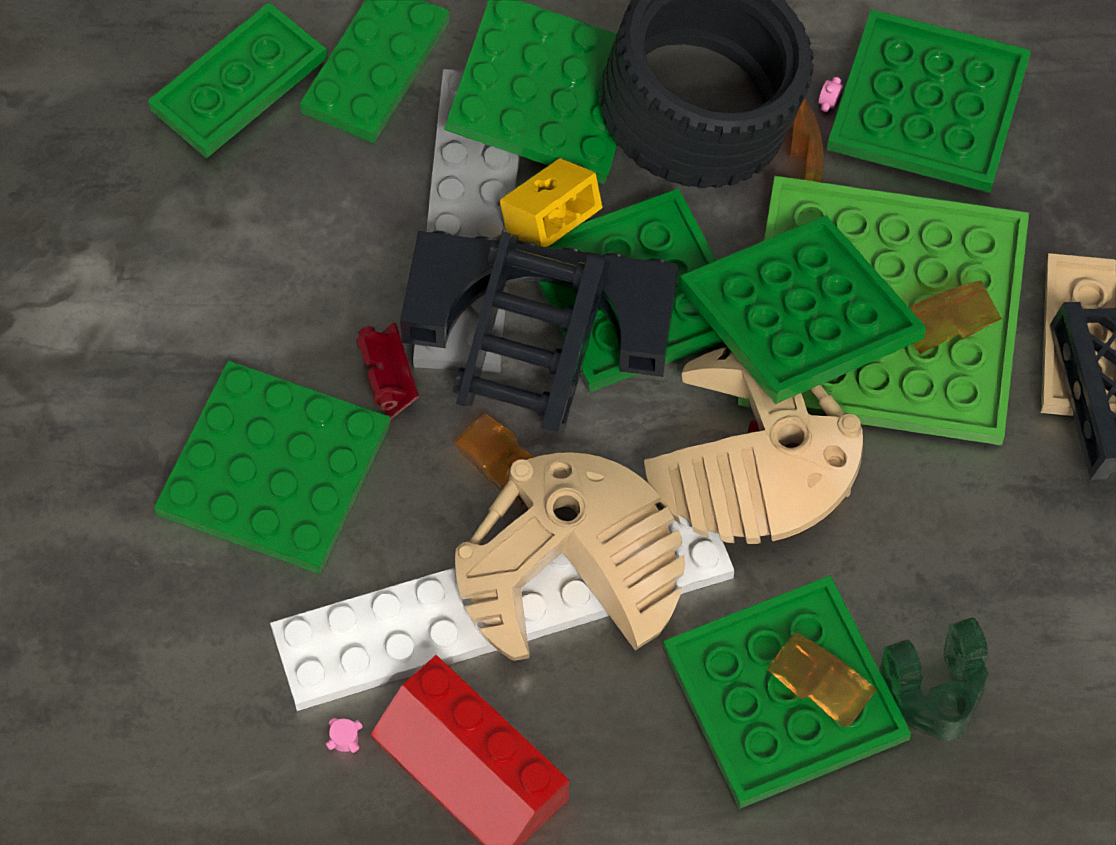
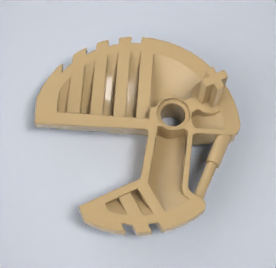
M726 348L709 352L688 362L682 371L683 383L748 399L760 431L687 447L644 460L647 483L661 496V501L658 502L659 506L662 509L668 507L676 522L680 524V515L691 522L693 532L709 538L708 531L718 533L720 541L735 543L734 536L745 537L747 544L761 543L760 536L771 535L772 541L793 536L814 526L829 515L845 497L848 498L850 496L851 487L857 477L862 460L863 433L861 422L856 415L845 414L832 395H828L821 384L810 390L819 400V405L827 416H812L807 412L802 393L775 404L733 352L724 360ZM790 443L800 444L794 448L785 447L786 444Z
M568 452L546 454L528 460H517L512 464L509 471V481L489 508L490 512L469 542H462L456 548L455 575L461 599H470L472 605L465 606L469 618L472 622L484 623L486 628L479 629L481 635L495 649L509 659L516 661L530 658L521 588L560 554H564L636 651L661 634L675 611L682 590L681 587L673 592L675 581L684 574L685 559L684 555L676 559L675 550L682 546V538L679 530L670 534L668 525L674 521L670 509L666 507L659 511L655 504L661 501V496L650 484L630 469L603 457ZM519 495L529 510L508 525L489 543L480 545L497 520L504 516L515 498ZM560 507H570L577 513V517L571 521H562L554 515V511Z

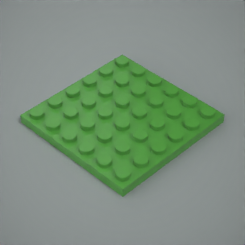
M775 176L764 241L827 215L926 326L923 340L821 384L827 394L832 395L845 414L856 415L860 419L861 424L1002 445L1005 436L1029 213ZM810 389L802 392L808 414L812 416H827L820 407L819 400ZM739 397L738 406L751 407L748 399Z

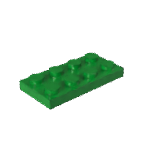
M365 0L300 102L301 113L375 144L449 24L450 11L424 0Z
M268 2L148 100L149 109L204 157L208 158L326 60L327 50L279 9Z

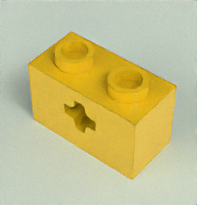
M561 158L500 199L506 232L517 235V240L531 242L540 247H549L603 208L596 173Z

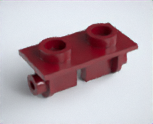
M392 323L382 332L375 331V328L372 326L364 327L358 331L359 337L356 339L357 347L361 350L365 365L372 366L367 373L374 393V403L380 405L382 410H385L386 415L390 416V420L419 398L396 323Z

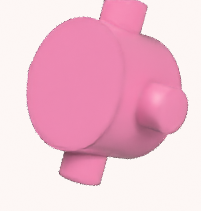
M833 77L832 81L826 80L818 102L822 104V111L828 112L829 108H836L843 90L840 78Z
M336 718L329 721L331 727L329 730L330 740L325 743L330 751L335 748L341 752L351 751L355 753L360 748L357 744L359 740L358 730L363 728L360 721L356 720L353 722L349 719L337 720Z

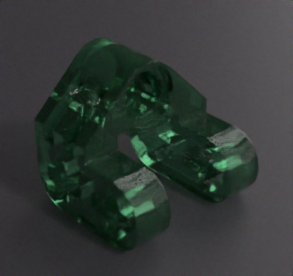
M973 617L950 624L944 645V658L953 681L931 688L927 695H923L920 688L923 675L922 666L911 641L906 639L884 647L880 673L908 727L945 741L957 740L965 734L984 694L986 680L989 675L985 667L988 656L985 635L978 621ZM946 707L953 708L960 715L949 717L944 715L940 709Z

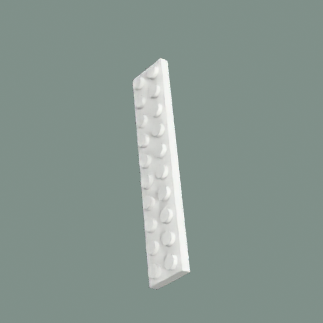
M680 515V524L674 520L668 525L670 534L679 530L682 538V546L675 550L676 559L683 555L685 559L684 574L675 581L673 592L682 587L681 594L734 578V568L723 541H720L718 533L708 531L709 538L693 532L691 522ZM560 554L521 588L528 641L609 616L564 554ZM455 568L271 622V629L296 710H303L411 677L435 655L441 658L447 665L496 651L497 649L479 632L480 628H486L484 623L472 622L465 610V606L472 605L470 599H461L457 587Z

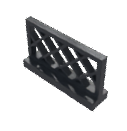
M1064 302L1050 323V329L1090 480L1108 479L1112 472H1116V414L1111 411L1109 399L1112 395L1116 397V382L1100 371L1098 361L1103 356L1116 365V351L1110 347L1116 339V308L1082 309L1081 302ZM1087 323H1100L1111 331L1113 335L1105 344L1090 333Z

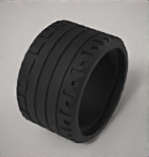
M631 0L624 13L604 68L599 88V102L603 107L601 111L602 117L606 120V127L609 133L613 135L615 143L641 168H645L656 177L659 176L668 182H675L687 187L720 188L724 185L731 186L738 184L740 180L746 181L752 178L753 173L758 174L767 164H770L781 148L812 81L811 76L814 70V64L812 63L814 58L813 50L810 48V38L806 35V29L803 23L799 21L798 15L784 0ZM668 45L703 47L724 55L739 65L754 80L760 90L763 105L746 112L722 113L705 110L685 102L670 92L655 77L648 64L646 55L657 48Z

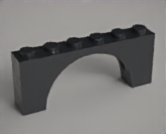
M418 231L400 318L402 343L446 348L448 337L458 318L473 302L486 294L493 268L492 265H488V256L494 239L486 236L475 238L454 236L445 231ZM531 242L516 243L515 249L578 266L579 262L586 263L588 255L611 261L598 308L607 317L616 334L620 349L619 371L663 377L677 289L678 264L668 263L657 258L641 260L625 258L617 253L602 255L581 252L571 247L556 249L540 247ZM513 266L509 268L505 285L529 281L549 282L578 292V289L573 288V283Z

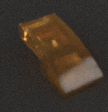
M804 99L794 119L790 156L807 158L804 180L822 182L824 155L821 133L815 115L806 99Z
M981 280L952 288L909 307L926 326L924 339L914 343L919 354L960 334L962 339H965L1002 319Z
M486 413L454 440L455 447L501 491L509 481V471L512 464L517 460H528L535 457L518 445L514 433ZM519 495L514 500L520 506L525 504Z
M797 632L790 637L767 667L775 677L800 699L809 697L842 727L853 723L877 690L837 657Z

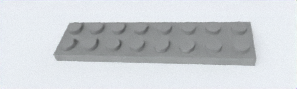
M443 69L426 232L445 231L454 236L470 238L486 236L500 240L502 231L506 232L500 199L517 188L520 156L444 130L464 70ZM505 285L503 292L508 293V285ZM485 295L473 302L458 318L448 337L446 348L414 344L413 365L415 368L459 370L460 367L466 368ZM498 309L492 335L504 338L505 310ZM487 352L482 372L501 373L502 356Z

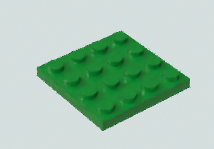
M489 0L444 130L548 166L559 158L595 172L597 182L605 184L617 144L613 140V135L609 133L606 127V120L602 117L601 111L603 107L599 102V88L602 74L617 34L520 0Z
M871 9L828 140L827 150L991 193L1031 50Z
M679 188L581 223L548 247L556 249L571 247L581 252L602 255L617 253L625 258L641 260L657 258L668 263L678 264L677 289L665 365L724 343L679 288L681 275L717 261ZM535 281L546 304L565 309L568 305L574 306L578 292L558 284ZM599 308L580 373L589 393L639 375L619 371L620 349L618 340L609 320ZM556 325L565 341L567 332L561 331V326Z
M827 215L680 276V290L775 404L921 341L925 337L926 326Z
M227 361L154 506L155 514L164 519L321 575L391 426L390 416Z
M831 575L663 640V651L739 809L910 740L912 733Z

